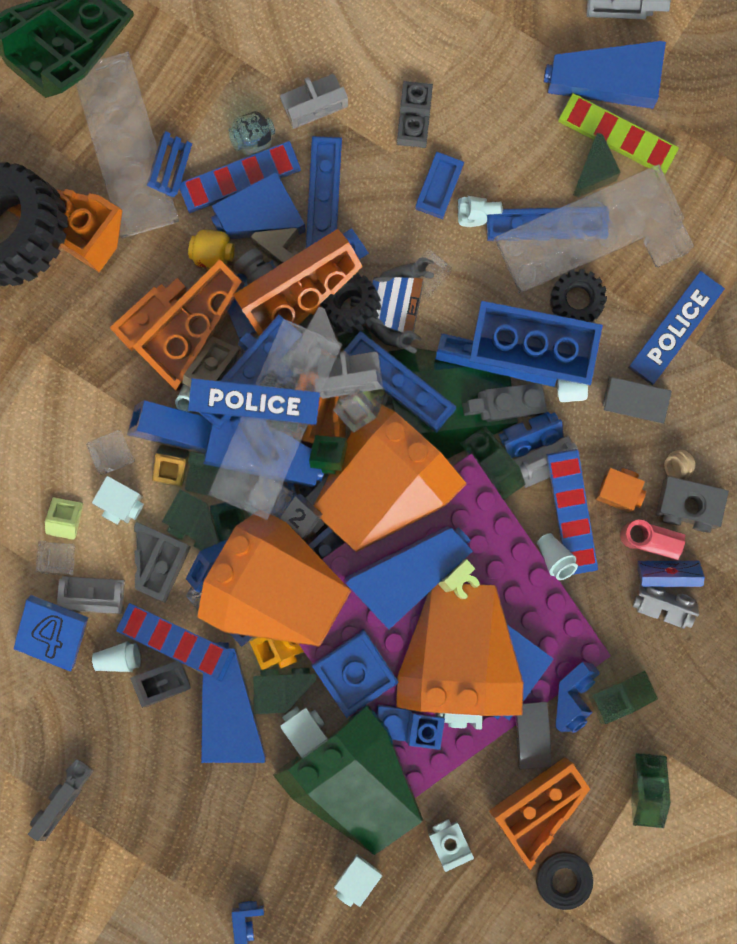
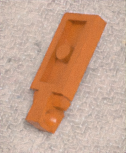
M178 278L167 288L162 284L157 288L153 287L119 318L110 329L132 352L134 350L132 346L188 289Z

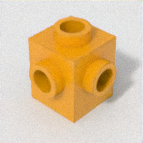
M259 637L250 641V645L262 670L276 664L279 665L280 669L297 662L296 655L304 652L298 643Z

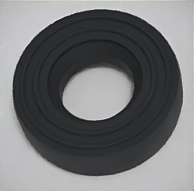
M557 852L548 856L539 866L536 876L537 889L543 900L550 906L560 910L575 909L589 898L593 889V874L587 862L580 856L571 852ZM568 868L577 877V884L569 893H560L553 886V876L559 869Z

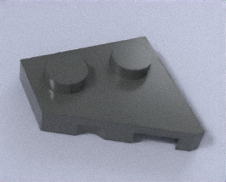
M136 522L134 526V532H136L137 536L135 589L166 603L191 546Z

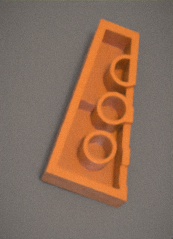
M336 229L234 293L233 296L258 336L265 331L278 315L283 317L298 331V325L309 314L314 315L318 307H321L320 304L330 294L334 295L363 266L348 240L339 229Z
M219 259L132 347L175 391L181 390L183 375L216 332L235 300L233 294L241 290L245 283L224 261Z

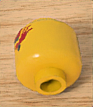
M202 229L198 231L196 236L193 235L190 239L188 248L189 259L193 260L197 268L209 270L219 259L226 264L228 261L232 262L235 256V244L230 243V238L224 231Z

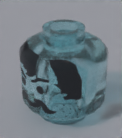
M253 111L235 118L232 121V128L228 129L231 144L236 151H241L245 155H251L271 146L272 135H275V128L269 117L265 118L260 112Z

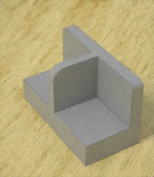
M334 74L313 82L307 77L304 79L305 85L280 95L281 102L293 129L348 107V97L344 87L340 88Z
M346 351L340 352V358L319 361L317 364L319 379L314 380L315 390L320 392L322 399L383 389L380 360L377 352L349 356Z

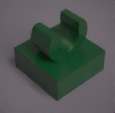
M315 435L309 458L310 468L321 469L322 473L335 474L336 470L341 471L347 449L346 438Z

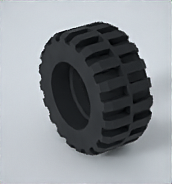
M0 162V216L6 210L18 204H21V216L14 232L0 243V286H7L9 284L17 286L23 284L24 279L29 282L37 278L38 272H45L51 266L49 263L53 257L57 259L61 252L58 250L61 243L64 244L66 239L64 228L68 227V217L64 215L66 213L64 201L60 199V194L54 187L23 165L17 163L10 164L8 162Z

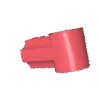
M635 520L623 526L620 533L621 541L626 547L640 549L674 560H679L685 545V534L649 524L645 520ZM634 526L639 527L643 531V539L640 543L633 541L630 531Z

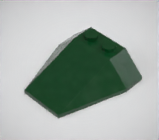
M32 0L0 12V56L12 71L43 97L47 98L58 95L88 75L133 18L134 12L120 0Z
M415 348L417 349L416 353H411L406 349L388 351L390 355L456 406L454 413L436 433L392 398L394 411L437 448L446 459L518 423L517 418L487 422V420H482L481 414L464 416L462 403L478 399V392H483L487 389L512 387L509 376L435 360L437 351Z
M366 705L344 721L336 733L302 758L295 757L273 774L275 779L295 802L373 855L379 853L423 821L389 730L369 705Z

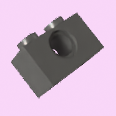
M668 476L662 483L656 516L663 517L664 523L680 526L681 522L693 524L694 530L711 533L712 529H717L722 525L729 490ZM687 498L694 499L697 502L698 511L696 514L686 511L684 502Z

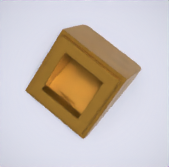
M160 445L155 456L152 481L182 487L190 451Z

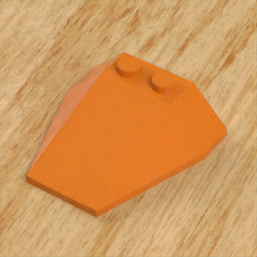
M377 402L355 424L347 439V449L342 470H336L335 474H329L313 506L323 514L320 519L355 552H358L445 507L467 484L437 448L397 412Z
M259 509L234 528L203 582L197 617L225 633L320 647L351 590L289 524Z
M437 584L428 593L400 668L396 707L419 712L479 716L523 715L524 682L496 585H479L477 588H473L471 584H463L462 589L468 597L460 599L455 595L454 590L445 592Z

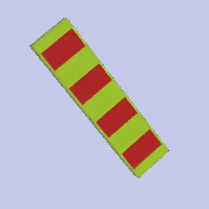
M574 93L571 95L558 120L559 123L665 176L679 147Z

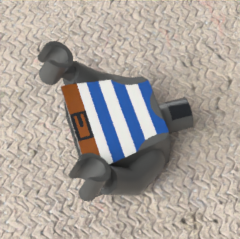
M422 257L416 263L400 265L382 272L379 277L373 278L372 284L381 299L379 301L381 310H376L379 314L377 319L370 318L373 324L369 328L385 345L405 348L411 353H416L417 349L410 345L415 339L421 340V337L414 333L423 289V279L419 277L423 276L429 279L434 277V273L426 271V267L429 264L435 263L433 260ZM360 295L352 296L350 306L356 307L362 297Z

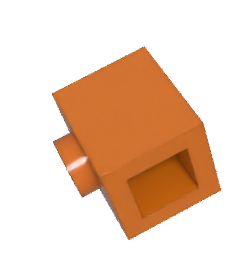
M609 468L605 473L595 500L630 513L635 507L640 508L644 501L646 491L642 490L645 481L638 479L639 474L634 471L622 468L620 472Z

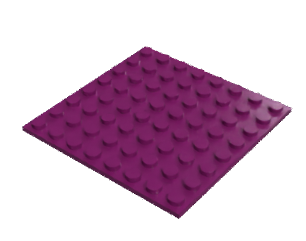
M471 453L453 466L467 485L445 507L358 552H355L350 546L343 543L322 558L328 567L343 581L348 575L446 526L451 527L453 530L459 527L471 540L467 545L473 552L464 559H467L475 568L470 575L476 577L480 585H496L507 625L554 659L523 701V704L550 701L559 693V682L580 663H592L597 667L611 656L560 581L555 576L549 574L543 556ZM351 590L321 646L299 645L310 661L314 663L364 629L398 680L400 668L428 594L394 626L388 629ZM397 684L367 705L375 713L378 704L397 706ZM513 715L509 721L504 716H500L498 720L493 716H482V729H475L470 723H467L466 728L448 727V723H444L440 750L409 746L406 741L392 740L414 797L419 796L516 725V718Z

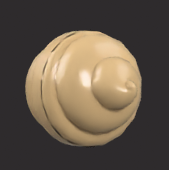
M685 450L671 452L664 463L665 471L669 477L682 480L690 478L696 467L694 457Z

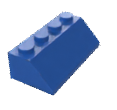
M481 301L469 362L591 386L603 325Z

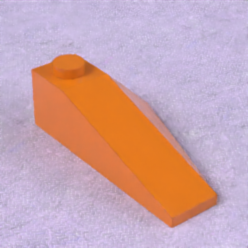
M57 190L60 194V199L64 201L66 206V213L64 215L68 217V227L64 228L66 239L64 244L61 243L59 247L97 272H100L117 249L122 218L121 208L96 194L89 193V195L75 193L74 190ZM21 204L15 205L7 211L20 219Z

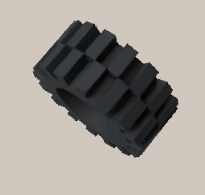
M579 269L578 272L570 270L568 274L565 275L564 273L560 276L551 291L550 306H553V314L592 323L600 316L607 302V296H605L607 290L605 286L602 287L600 277L596 279L594 277L595 273L591 271L589 274L584 273L585 269ZM578 287L586 290L590 297L589 305L583 309L571 307L567 301V293L571 289Z
M356 273L334 295L330 294L321 305L335 328L337 327L342 332L346 329L348 333H354V327L360 332L364 330L363 324L366 323L368 327L373 324L370 320L371 317L374 319L378 318L379 314L376 310H381L379 302L381 299L372 282L365 275L361 277L359 273ZM355 295L362 297L356 307L350 310L341 309L343 302L349 297Z

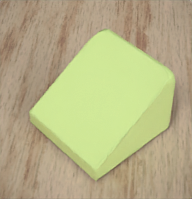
M53 497L45 519V533L51 536L74 540L78 531L83 503Z

